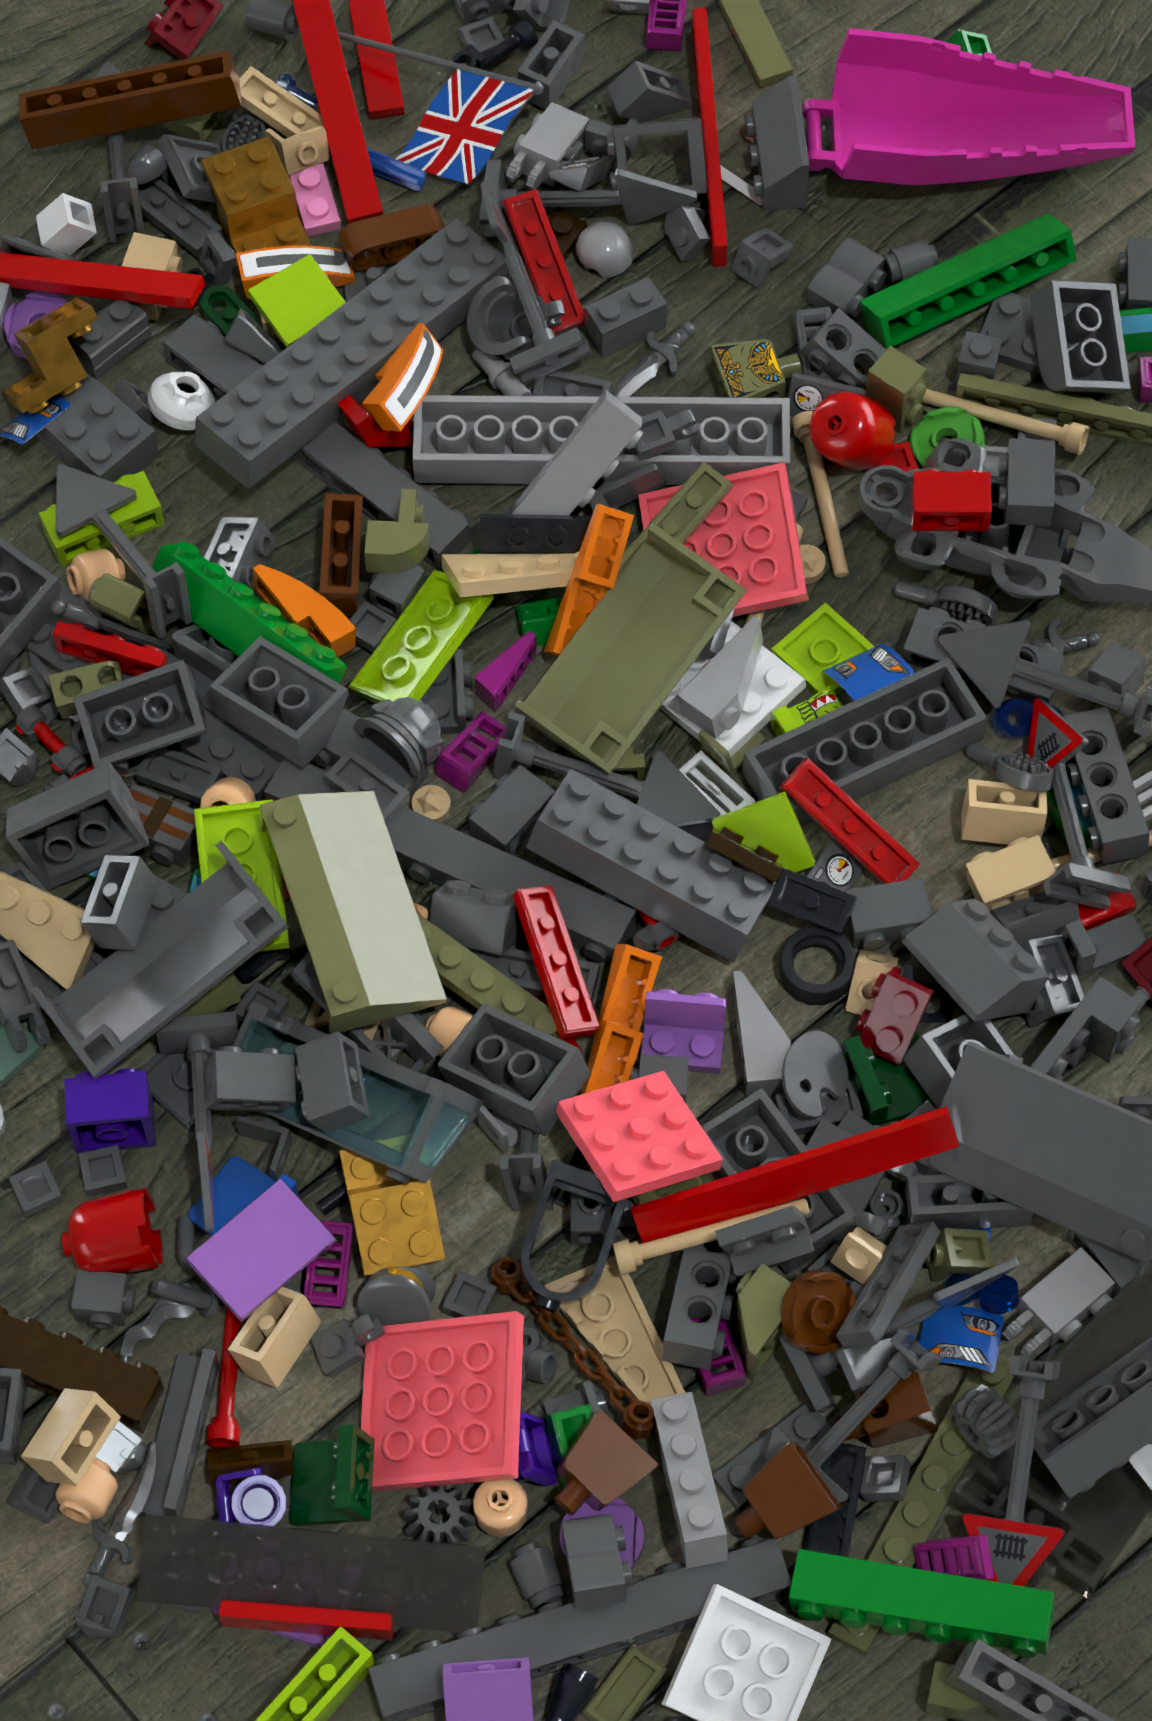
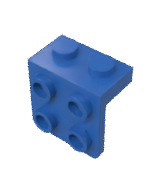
M237 1156L231 1157L214 1178V1231L206 1233L213 1236L277 1181ZM283 1173L280 1177L281 1180L299 1198L297 1182ZM201 1195L190 1209L188 1215L193 1224L205 1232Z

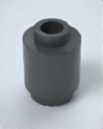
M924 239L892 248L888 254L882 256L885 258L884 271L887 273L886 279L890 284L894 282L899 283L938 265V255L935 247L932 244L928 245Z
M534 1542L514 1552L516 1559L510 1562V1566L526 1602L531 1601L534 1610L546 1604L557 1602L565 1596L562 1589L565 1583L548 1546L539 1547L538 1543Z

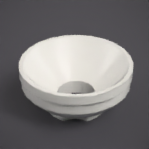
M188 371L162 374L155 379L147 395V404L153 415L162 423L180 430H195L196 417L215 403L214 396L209 387L199 376ZM183 383L191 386L196 392H183L178 388L177 384Z

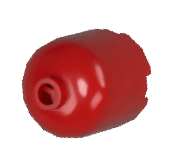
M847 391L835 393L820 401L812 412L809 424L810 437L817 451L828 460L845 469L859 471L877 467L886 461L895 446L893 443L894 427L896 426L895 419L889 409L875 399Z
M147 1188L135 1189L79 1204L72 1211L69 1218L68 1232L62 1233V1245L66 1257L73 1256L78 1268L87 1272L130 1273L160 1267L159 1264L163 1263L162 1234L160 1229L152 1230L149 1213L156 1212V1207Z

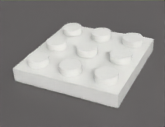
M732 621L724 646L741 630ZM762 645L740 718L732 729L725 730L715 740L727 749L730 757H732L771 720L773 710L789 704L806 688L805 679ZM712 659L693 662L659 708L699 741L698 733L702 729L681 714L677 695Z
M713 1584L662 1701V1705L696 1721H797L831 1642V1638L718 1584Z

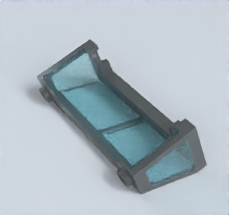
M252 1001L233 1046L242 1048V1052L257 1053L258 1050L264 1048H276L281 1050V1054L294 1055L296 1065L298 1061L295 1047L328 1034L290 1017L272 1011V1009ZM358 1047L369 1118L328 1133L306 1120L302 1112L301 1102L304 1100L302 1085L296 1076V1072V1102L284 1113L264 1112L387 1166L388 1169L385 1175L408 1185L411 1177L424 1183L429 1180L477 1117L483 1101L448 1083L418 1073Z

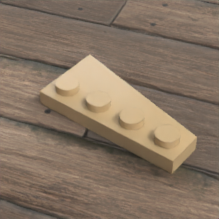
M579 552L575 554H442V569L460 598L565 587L568 585Z
M0 871V934L7 940L13 939L18 950L67 990L81 979L96 943L80 923L85 909Z
M616 1255L609 1257L602 1277L594 1291L581 1301L561 1305V1312L622 1386L627 1388L638 1401H644L651 1405V1399L686 1393L672 1363L661 1360L663 1344L629 1273L621 1275ZM596 1263L545 1284L544 1287L559 1293L577 1290L591 1278Z

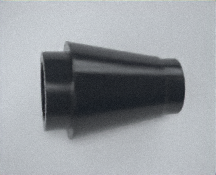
M568 1663L564 1672L559 1671L547 1710L548 1713L544 1720L575 1721L597 1692L594 1687L598 1678Z

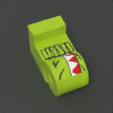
M825 690L819 692L809 700L791 708H787L784 705L773 710L771 730L775 737H778L843 705L834 691Z

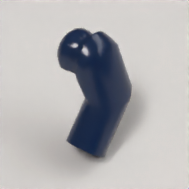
M281 74L278 80L274 81L312 109L318 103L316 97L296 87V80L290 74Z

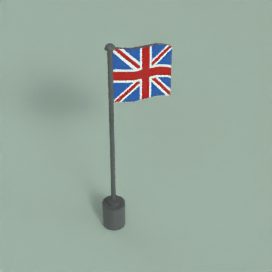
M251 0L249 2L245 17L246 26L249 30L290 40L299 33L300 28L294 4L279 0ZM338 31L339 39L456 70L431 102L411 141L396 158V160L421 169L430 175L471 185L486 168L487 160L493 158L512 121L533 95H540L543 92V84L540 81H536L534 84Z

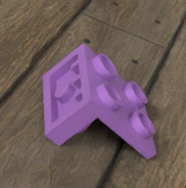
M670 989L646 992L641 1054L689 1057L688 1071L720 1074L726 999L718 998L717 995L712 993H698L695 996L681 995Z

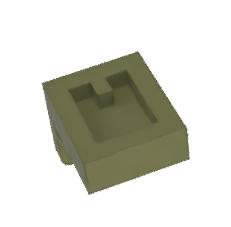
M943 1228L931 1249L930 1255L925 1260L930 1270L931 1280L941 1281L950 1273L980 1274L993 1268L987 1230Z

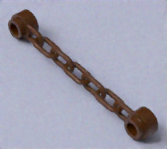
M503 1257L497 1260L491 1268L490 1284L497 1286V1292L512 1294L519 1302L527 1304L538 1316V1322L555 1341L562 1342L572 1353L574 1362L587 1377L597 1381L609 1394L611 1403L623 1415L621 1426L629 1437L634 1439L649 1437L655 1427L652 1406L647 1402L638 1401L627 1388L619 1386L608 1374L607 1367L591 1349L583 1347L572 1334L569 1324L558 1313L541 1307L538 1308L533 1303L536 1302L537 1295L526 1284L521 1264L515 1258ZM502 1270H509V1271H511V1272H513V1273H512V1274H506V1273L502 1272ZM522 1283L528 1289L524 1292V1297L518 1292ZM552 1316L563 1327L559 1330L558 1334L547 1324L551 1322ZM587 1355L599 1366L594 1369V1374L582 1362L587 1359ZM623 1394L632 1402L626 1408L618 1401L622 1399ZM634 1414L644 1415L646 1418L638 1419L634 1416Z

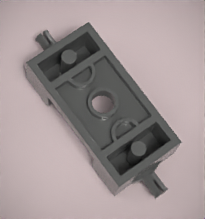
M1100 976L1030 1068L1063 1082L1064 1077L1061 1075L1068 1064L1075 1067L1083 1057L1086 1049L1108 1064L1117 1053L1123 1056L1136 1038L1133 1033L1141 1021L1137 1018L1138 1012L1146 1001L1150 999V994L1145 989L1136 987L1130 996Z

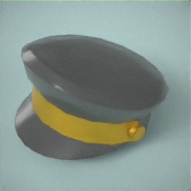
M390 1266L370 1276L359 1293L357 1306L361 1316L369 1314L372 1321L379 1318L383 1326L430 1321L432 1311L430 1303L435 1295V1283L432 1277L423 1270L413 1267Z

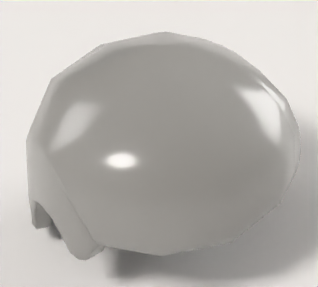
M610 221L591 223L579 234L575 245L577 257L585 270L593 269L603 278H611L622 274L632 264L634 250L624 228L617 223Z

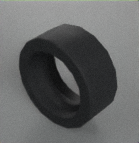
M808 926L797 930L786 940L780 954V979L785 990L793 998L808 1005H826L837 1001L849 990L855 969V953L849 940L843 935L819 926ZM809 947H822L832 951L840 960L838 977L826 984H811L802 980L794 970L796 955L801 950Z

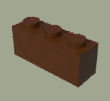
M325 493L319 594L324 596L345 616H353L357 611L363 495Z

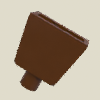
M912 1373L906 1380L901 1379L844 1442L868 1434L873 1448H878L936 1432L938 1429L919 1373ZM866 1391L856 1395V1400H858Z
M599 1409L587 1420L556 1469L558 1474L568 1484L558 1493L554 1500L562 1510L571 1516L586 1501L596 1510L600 1511L648 1475L659 1464L608 1415Z
M791 1441L743 1488L742 1491L752 1506L736 1516L734 1521L747 1539H750L765 1527L770 1530L776 1539H779L840 1510L843 1506L799 1443Z

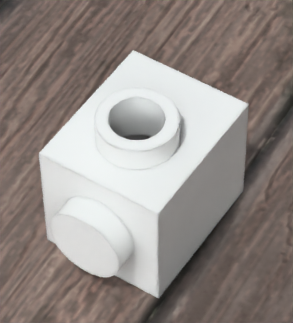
M64 193L36 216L41 246L69 256L97 233L91 203Z

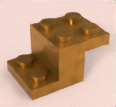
M269 136L201 159L203 171L215 194L219 222L234 253L278 246H312L298 217L296 192Z
M76 297L13 333L34 371L32 374L2 390L8 402L20 412L28 411L29 414L40 411L49 404L47 399L58 393L66 395L75 391L81 386L80 381L88 377L66 337L71 335L72 338H76L92 329L91 323L98 320V317L91 305Z
M417 1134L373 1143L408 1157ZM346 1148L339 1149L364 1275H372L390 1266L411 1267L445 1260L430 1178L424 1183L411 1177L407 1185L385 1175L388 1169L387 1166ZM422 1151L418 1162L425 1165L424 1155Z

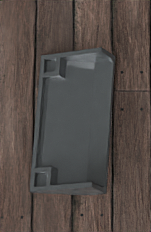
M222 840L215 846L226 859V864L144 928L135 950H116L57 998H49L38 986L31 990L32 994L95 1079L103 1075L289 928L262 890Z
M969 1041L940 1108L947 1106L960 1147L920 1159L918 1162L1147 1263L1152 1253V1120Z

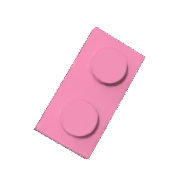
M317 164L290 174L289 179L296 192L298 212L307 236L310 237L340 230V218L324 164Z

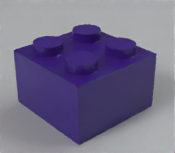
M125 1068L116 1071L115 1074L101 1075L97 1079L90 1072H83L75 1075L74 1078L64 1079L66 1124L76 1154L118 1145L120 1150L157 1146L154 1100L146 1071Z

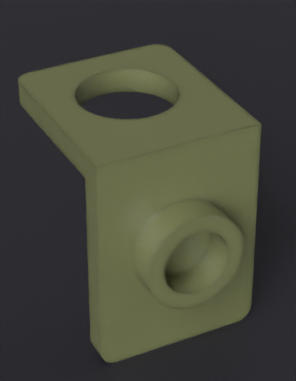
M701 730L698 733L704 754L730 776L743 764L744 752L766 742L765 737L758 731L730 757L728 750L707 732Z

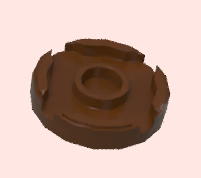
M818 1269L805 1272L791 1283L784 1295L781 1309L782 1327L788 1340L799 1350L822 1355L835 1351L841 1346L836 1335L855 1304L856 1298L852 1288L846 1285L845 1281L842 1280L844 1278L839 1274Z

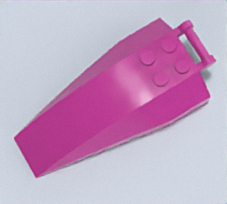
M849 28L836 59L831 101L809 99L802 104V116L806 119L809 170L819 171L829 168L845 179L904 185L978 181L1079 167L1133 153L1135 149L1130 87L1085 76L1078 77L1057 69L1053 73L1031 68V63L1020 61L1018 64L996 60V54L984 52L980 56L960 51L961 46L918 35ZM822 117L830 118L831 151L822 150L820 120Z

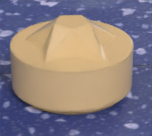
M800 545L806 584H811L823 576L826 559L819 548L813 545Z
M437 785L423 786L412 797V810L442 823L448 818L451 811L449 794Z

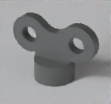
M524 1327L523 1341L531 1338V1343L523 1347L521 1392L525 1389L527 1380L543 1384L550 1383L557 1369V1356L555 1352L540 1349L543 1342L542 1337L532 1327Z

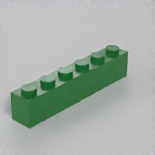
M1047 213L860 300L866 332L888 349L889 346L893 347L1077 261L1071 229L1050 213Z
M179 542L177 544L160 546L152 568L157 573L176 562L185 572L192 620L200 628L238 657L261 636L340 684L347 665L336 657V653L331 648L318 644L308 636L307 630L299 625L290 623L281 616L278 608L261 601L253 595L254 592L250 587L236 582L226 574V570L222 566L210 562L200 555L199 549L187 542Z
M802 1549L798 1550L789 1594L792 1612H798L797 1615L803 1619L811 1621H821L823 1617L839 1619L841 1624L852 1628H864L865 1624L880 1626L883 1631L900 1636L907 1635L908 1631L925 1634V1638L939 1643L950 1642V1639L967 1641L969 1643L979 1639L991 1647L1008 1648L1011 1653L1021 1657H1035L1036 1653L1047 1655L1055 1608L1054 1592Z

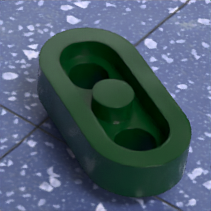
M216 285L204 291L205 293L200 299L202 314L207 321L212 322L218 327L224 337L240 308L245 310L259 324L255 314L231 288ZM217 307H225L221 311L215 310Z

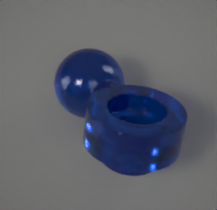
M1023 699L1003 701L1001 706L996 709L994 717L995 725L999 732L1011 738L1028 735L1031 728L1033 706ZM1050 705L1061 716H1064L1062 711L1058 707ZM1010 712H1014L1016 715V722L1013 725L1008 720Z
M964 1273L953 1274L947 1279L944 1289L971 1276ZM1004 1275L956 1305L964 1306L976 1299L984 1311L998 1315L1005 1314L1013 1310L1019 1303L1018 1283L1013 1277Z

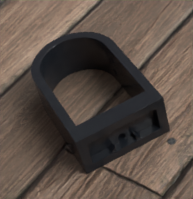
M556 1160L552 1161L522 1248L521 1268L526 1284L537 1295L535 1305L558 1313L561 1305L581 1301L597 1287L628 1198L613 1202L596 1174ZM554 1187L615 1208L591 1278L579 1289L566 1293L554 1292L543 1287L532 1274L529 1263L530 1255Z

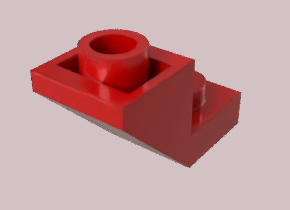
M350 395L337 403L349 426L368 447H410L413 445V436L409 430L413 426L411 420L407 422L401 431L383 430L364 405L359 406Z

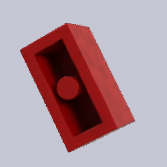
M936 469L913 472L911 486L912 531L989 532L992 514L990 472H979L972 469L961 472H941Z

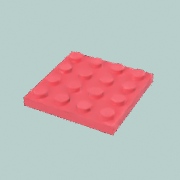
M785 462L724 475L733 484V489L684 545L747 590L735 606L732 617L809 601L788 470ZM683 485L638 494L643 530Z
M518 1311L383 1326L385 1334L365 1345L366 1358L364 1361L361 1430L375 1439L372 1492L421 1488L424 1485L432 1487L440 1486L441 1484L453 1485L517 1479L524 1316Z

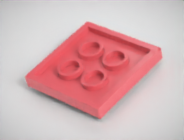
M664 1071L558 1101L556 1114L613 1202L720 1170L723 1158Z

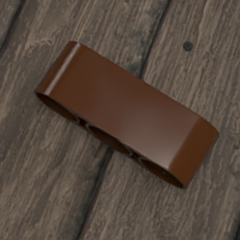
M427 204L350 223L340 231L339 240L351 267L355 270L363 271L371 267H380L400 262L443 229L445 224L438 209L434 205Z

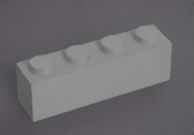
M606 390L512 505L511 514L570 515L577 505L583 508L594 495L596 490L592 487L601 476L607 479L617 467L619 461L616 457L624 448L632 449L642 436L643 432L639 430L642 427V418Z
M688 1392L651 1399L655 1420V1438L686 1569L728 1561L727 1533L693 1394Z

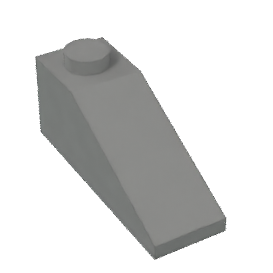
M753 616L677 695L681 714L715 739L725 730L732 729L742 713L763 644L761 623L758 618Z
M733 971L732 993L745 1095L748 1097L761 1088L767 1095L785 1093L782 1081V1068L785 1056L791 1047V1041L742 971Z

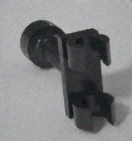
M521 20L510 27V37L482 55L470 44L466 47V51H460L454 55L453 62L459 64L467 63V66L486 71V69L519 48L521 51L526 52L538 43V38L531 25L527 21Z

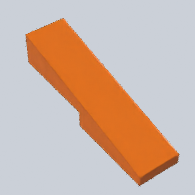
M596 504L546 643L545 653L559 656L607 593L608 589H614L634 515Z
M616 944L598 1019L600 1029L595 1033L587 1066L591 1075L583 1084L581 1095L629 1081L644 1034L639 1032L645 1013L646 992L652 991L662 956L627 944Z

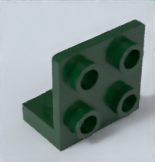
M917 1032L915 1033V1036H914V1038H913V1040H912V1043H911V1045H910L908 1051L911 1049V1047H912V1046L916 1043V1041L919 1039V1036H918V1033H917ZM859 1035L844 1040L842 1051L847 1061L848 1076L850 1080L854 1079L860 1105L867 1122L871 1125L880 1126L907 1117L928 1100L932 1102L904 1061L901 1065H898L873 1053L870 1046L864 1048Z
M354 1424L338 1426L337 1440L303 1442L295 1445L290 1514L291 1524L298 1527L370 1521L375 1441L373 1437Z

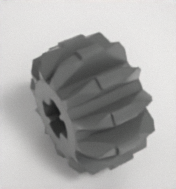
M980 1384L966 1391L951 1407L952 1420L959 1428L958 1433L964 1436L967 1444H971L977 1453L984 1454L986 1457L993 1459L1007 1452L1016 1444L1019 1419L1014 1415L1015 1410L1010 1408L1006 1399H1002L995 1389H989L987 1386Z
M441 1484L438 1486L437 1492H432L430 1486L424 1485L422 1487L424 1498L411 1494L409 1497V1502L413 1508L404 1511V1520L411 1523L406 1528V1533L408 1537L419 1536L417 1547L421 1550L432 1542L433 1553L439 1555L441 1552V1544L446 1543L449 1550L455 1552L458 1549L455 1538L468 1541L470 1539V1532L466 1527L476 1524L475 1515L468 1513L473 1508V1502L471 1499H461L463 1492L459 1486L453 1488L450 1493H447L446 1485ZM437 1512V1515L440 1516V1512L447 1513L448 1521L442 1523L440 1519L439 1524L433 1523L432 1515Z

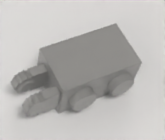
M551 102L543 114L538 113L535 116L526 135L521 134L517 139L514 147V154L516 156L511 161V164H509L506 173L507 180L515 182L521 174L528 176L526 188L529 190L537 189L541 183L554 187L557 181L550 179V171L577 158L585 147V129L590 118Z
M1080 1247L1021 1297L1017 1309L1020 1316L1005 1329L1003 1334L1011 1341L1017 1338L1028 1326H1031L1038 1333L1023 1346L1020 1352L1023 1356L1028 1357L1027 1359L1034 1356L1047 1344L1052 1347L1060 1339L1067 1342L1081 1330L1083 1325L1080 1322L1090 1313L1095 1317L1100 1315L1112 1303L1113 1299L1110 1296L1115 1282Z

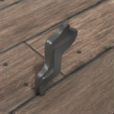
M185 1283V1284L183 1285V1286H186V1287L191 1288V1286H190L189 1283ZM166 1297L160 1298L145 1321L130 1327L126 1331L120 1350V1355H122L121 1361L129 1363L130 1357H133L136 1344L144 1339L153 1338L165 1321L190 1317L197 1307Z

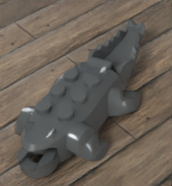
M952 438L939 443L927 458L923 469H910L906 472L896 466L881 465L870 469L861 480L859 505L862 511L873 520L878 529L896 541L894 548L897 558L910 568L927 571L946 565L968 573L994 578L1000 590L1018 599L1055 597L1059 594L1060 586L1077 598L1088 602L1107 604L1112 601L1125 603L1133 601L1137 604L1149 603L1152 605V551L1117 526L1087 512L1085 502L1090 501L1091 494L1095 492L1096 488L1074 472L1055 469L1054 511L1051 526L1004 524L1005 509H998L999 486H1005V482L991 477L992 514L989 532L912 531L911 486L913 472H922L928 469H936L941 472H961L972 469L984 472L982 468L985 459V449L971 441ZM880 487L890 490L879 496H876L875 493ZM1070 535L1078 537L1075 548L1067 545Z

